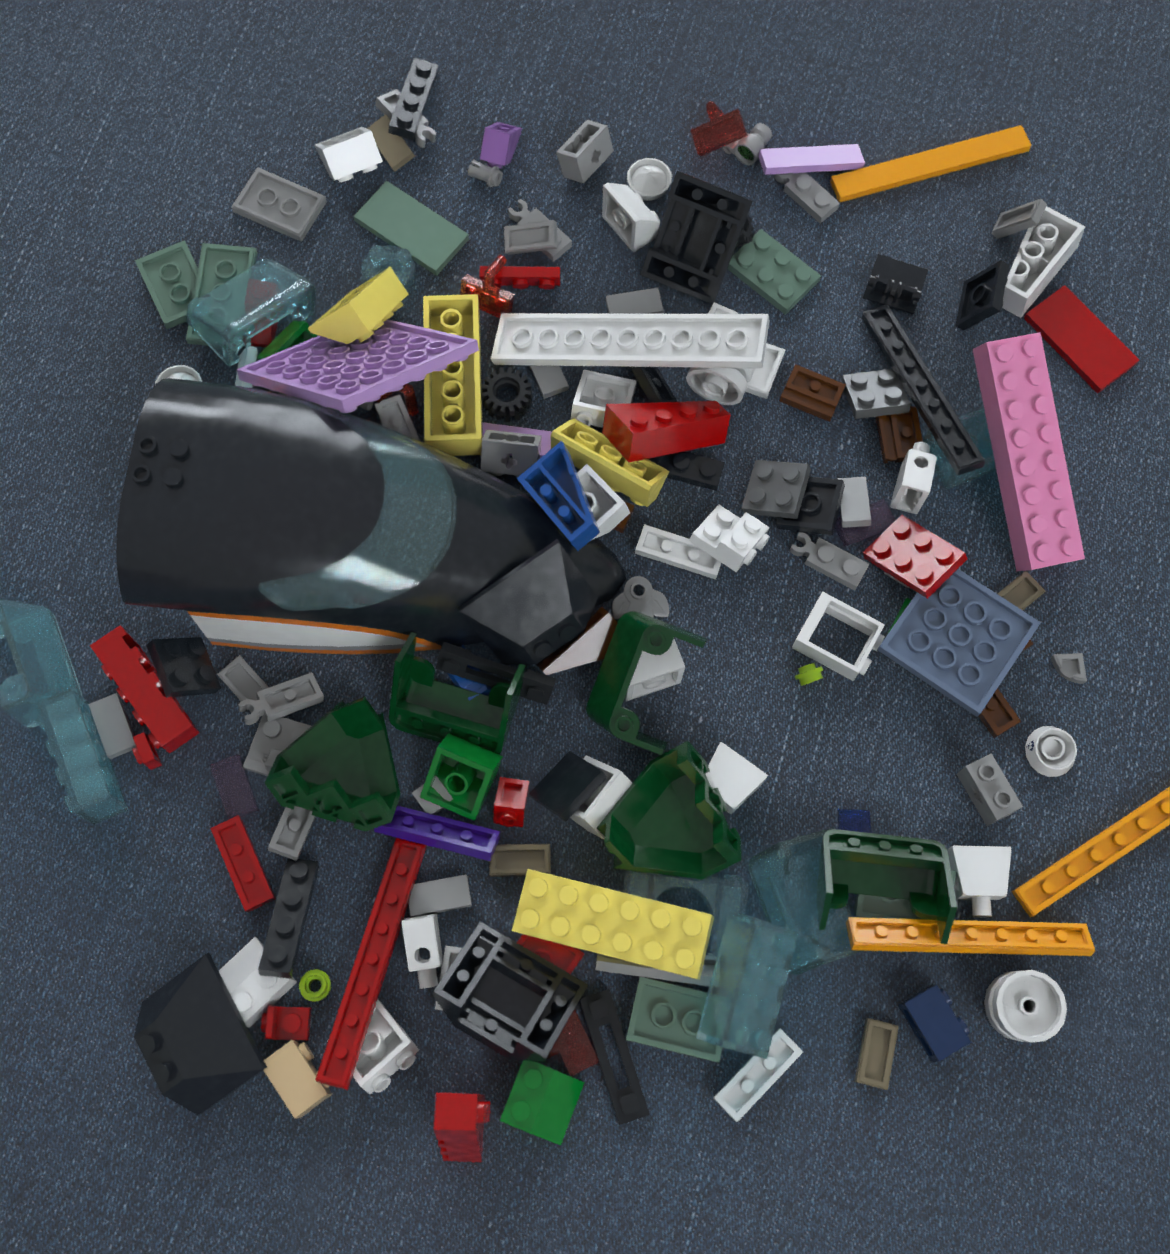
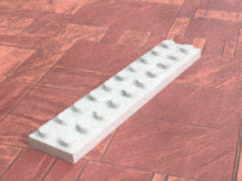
M501 313L491 360L494 365L763 368L770 320L768 314Z

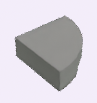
M1083 653L1054 654L1051 656L1054 668L1063 678L1078 684H1084L1087 681Z

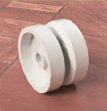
M690 367L686 380L690 388L702 398L709 401H717L722 405H735L741 402L748 386L747 383L750 381L755 368Z
M1021 970L1003 973L996 977L987 988L984 1000L986 1016L992 1027L1002 1036L1012 1040L1030 1043L1046 1041L1056 1035L1065 1022L1067 1012L1065 995L1057 982L1048 975L1038 971ZM1025 1001L1028 1005L1027 1011L1023 1007Z

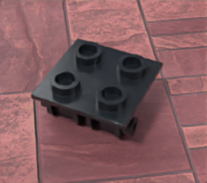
M878 254L863 299L882 305L888 304L891 308L914 315L922 294L928 269Z

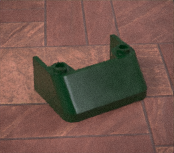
M630 611L623 614L617 623L588 700L586 712L593 722L618 739L662 756L667 742L639 732L640 720L637 714L632 710L622 707L642 651L652 655L664 654L671 647L674 637L702 648L705 646L707 638L640 612Z
M411 632L395 660L389 709L390 723L400 731L440 743L450 733L496 754H500L506 742L518 704L525 665L519 664L511 684L497 683L491 688L489 696L434 680L435 669L433 665L426 659L414 656L417 633ZM477 695L476 697H474V698L471 699L470 701L468 700L469 697H472V696Z
M839 829L828 830L824 833L821 844L817 887L819 930L826 929L829 910L840 909L846 906L849 893L909 900L910 908L915 915L922 919L937 920L940 943L947 944L958 907L948 850L942 843L930 839Z

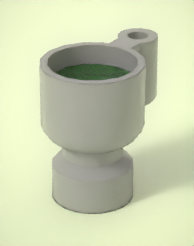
M757 123L751 132L743 137L733 135L723 146V150L727 154H735L741 163L753 165L759 158L760 149H764V145L772 138V132L767 125Z

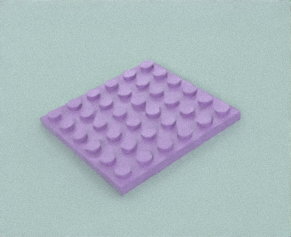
M388 319L384 321V325L374 331L371 337L361 343L356 339L350 344H345L317 336L237 369L239 380L251 383L253 386H261L269 389V391H277L289 397L294 396L303 399V401L320 404L322 407L337 409L341 413H349L355 411L357 406L365 402L379 400L381 395L387 392L401 390L403 385L411 381L423 380L425 375L433 371L445 370L448 364L468 359V355L479 351L477 339Z

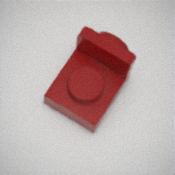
M500 777L494 802L495 824L506 827H523L529 781Z
M268 1006L267 1013H263L261 1020V1031L265 1032V1039L309 1041L312 1008Z

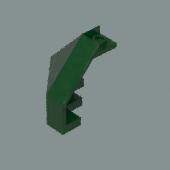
M366 697L347 704L342 700L277 755L265 780V785L283 807L293 810L295 806L312 811L313 816L336 822L337 819L354 824L355 829L365 832L392 822L401 793L383 713L377 715Z
M688 741L651 760L597 827L605 836L604 844L607 850L614 854V869L703 880L741 861V838L736 827L730 829L723 814L728 809L718 788L713 789L710 786L706 777V773L710 772L705 759Z

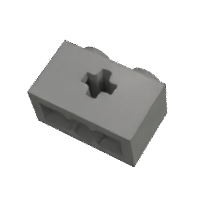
M586 120L560 147L556 153L563 177L584 184L613 153L614 150L608 126Z
M486 430L482 439L481 470L493 476L509 474L519 477L540 459L542 436Z
M992 753L965 766L957 773L959 780L986 826L1013 814L1023 807Z

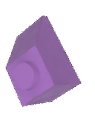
M500 122L485 127L480 160L487 161V165L490 167L497 166L502 168V165L509 164L519 141L522 128Z

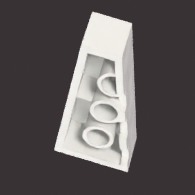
M1046 206L1038 225L1028 228L1007 277L1002 308L1022 318L1078 248L1085 226Z

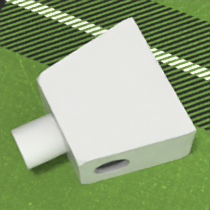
M916 442L913 449L908 450L899 470L890 508L918 514L930 493L937 460L935 455L929 454L931 448L929 444Z
M722 742L718 745L708 765L710 772L706 773L710 786L713 789L718 788L728 809L726 812L730 814L738 809L764 783L768 776Z
M951 846L947 850L951 870L956 871L954 885L956 899L972 900L973 917H992L991 900H1000L1007 895L1011 847Z
M437 913L406 918L401 923L409 972L417 971L420 989L435 987L438 985L436 968L441 967L443 964ZM419 948H427L430 958L422 959L419 954Z

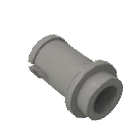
M477 160L471 162L475 167L469 165L468 175L470 177L486 182L489 187H497L501 183L503 173L499 171L497 166L490 167Z

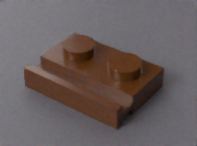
M795 364L779 402L830 422L846 384Z
M910 406L908 413L876 416L883 464L888 463V461H895V463L903 462L908 450L913 449L914 443L923 442L918 411L915 406Z

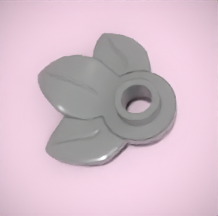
M635 576L626 582L624 592L614 599L612 614L614 619H620L623 614L630 611H637L653 618L654 616L668 617L669 604L663 593L653 590L648 579L642 576ZM636 585L643 587L644 592L641 596H637L633 591Z

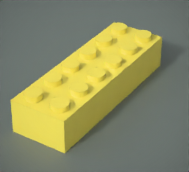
M478 294L423 296L424 328L477 339L479 351L468 355V359L448 364L445 370L433 371L425 375L424 441L426 444L452 456L481 455L483 427Z
M527 869L512 931L700 980L714 916Z

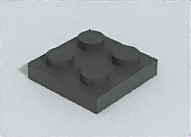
M893 369L842 375L841 383L846 384L844 392L855 419L909 412L910 401Z
M755 460L741 508L744 514L747 512L752 515L797 519L811 472L809 464Z

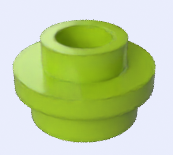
M811 663L798 668L800 674L794 676L795 680L799 679L800 685L803 686L822 679L821 671H823L822 666L816 668L815 663Z
M310 970L300 980V993L308 1001H321L328 996L331 990V980L322 970ZM314 980L321 982V988L317 992H313L310 987Z

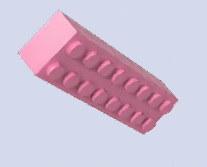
M1041 332L986 342L974 348L973 354L1016 572L1085 559Z

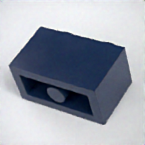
M937 985L926 988L898 1005L931 1062H939L971 1043L967 1036L970 1034L967 1025L960 1017L956 1018L950 1008L952 1001L944 989H939Z

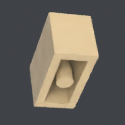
M291 1040L264 1060L267 1068L263 1071L293 1117L297 1119L302 1118L331 1096L332 1092L328 1085L315 1081L318 1071L311 1062L314 1055L305 1042L299 1044L298 1041Z

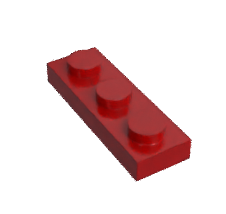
M479 266V277L481 285L491 289L501 288V285H512L516 289H525L528 286L553 289L555 286H560V267Z
M237 815L210 828L245 912L248 913L275 900V895L242 818Z

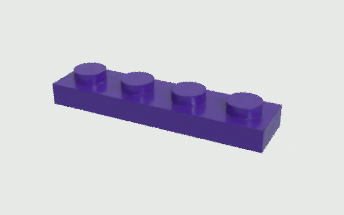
M401 806L396 807L392 822L374 828V832L487 861H491L500 840V831Z

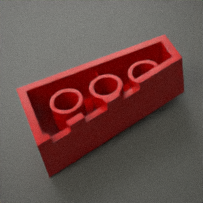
M717 401L606 404L602 433L628 462H634L724 444L731 415Z
M121 625L89 645L102 662L101 668L110 680L114 679L119 686L116 690L126 703L130 702L135 710L132 711V714L141 726L146 724L151 731L147 736L157 749L162 747L170 754L200 733L177 699L165 696L155 667L140 645Z
M436 1093L434 1132L438 1145L441 1147L440 1152L443 1155V1161L482 1162L484 1123L490 1122L491 1101H485V1094Z

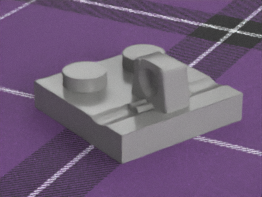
M263 715L243 768L268 776L277 755L307 731L311 725L284 717L268 722L265 715Z

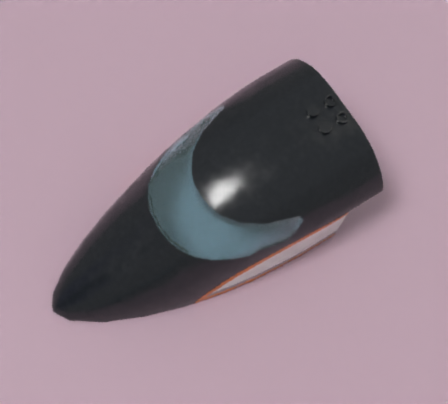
M172 378L161 379L156 383L144 403L134 437L118 515L116 561L122 600L125 604L186 610L212 645L297 653L387 654L400 653L411 632L417 633L415 651L441 649L443 642L459 647L461 645L481 643L484 640L463 616L458 607L557 539L598 597L595 607L612 599L626 580L625 570L617 556L598 538L591 540L577 551L531 496L446 452L380 424L347 413H341L332 408L322 407L318 404L268 391L229 384Z

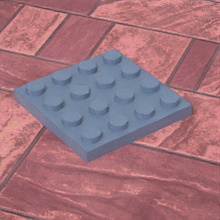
M957 569L928 599L918 592L877 650L978 717L1041 622Z

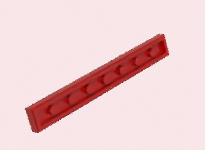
M400 838L395 839L315 1079L318 1083L347 1091L349 1089L402 925L401 921L404 919L413 885L416 882L427 848L424 844Z

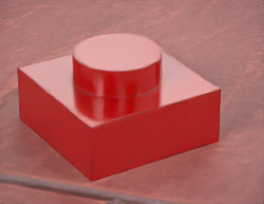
M143 732L134 736L133 740L136 747L132 748L137 762L139 764L143 763L150 770L162 766L156 748L147 734Z

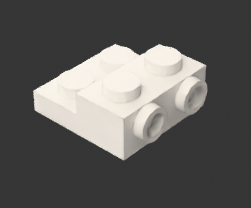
M583 370L572 404L571 419L575 418L587 426L592 425L603 428L606 404L632 403L637 380Z
M718 505L692 533L689 541L737 572L743 564L748 566L757 554L756 549L761 551L770 538L767 535L770 527L747 512L739 518L731 511Z
M377 999L353 1073V1077L360 1087L369 1094L374 1091L378 1093L386 1089L391 1082L389 1077L398 1069L405 1070L415 1062V1054L419 1051L418 1047L379 999Z

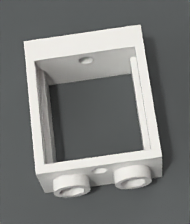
M822 591L792 648L854 681L859 673L864 676L872 660L867 657L872 649L877 652L878 647L884 640L885 636L880 633L885 624ZM824 613L869 636L854 665L809 642Z

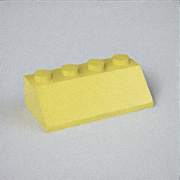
M389 267L351 290L309 326L308 330L312 334L345 344H350L356 339L361 343L371 337L375 330L384 325V321L392 317L394 312L403 306L401 301L409 294L392 268Z
M575 418L554 429L550 435L551 449L560 441H563L575 467L581 470L588 464L614 492L625 494L637 505L648 507L654 502L668 476L669 471L649 459L628 462L602 433Z

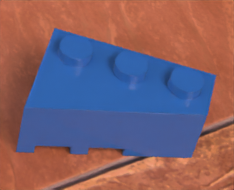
M560 441L523 472L517 480L573 547L579 551L596 537L600 531L570 453L563 441Z

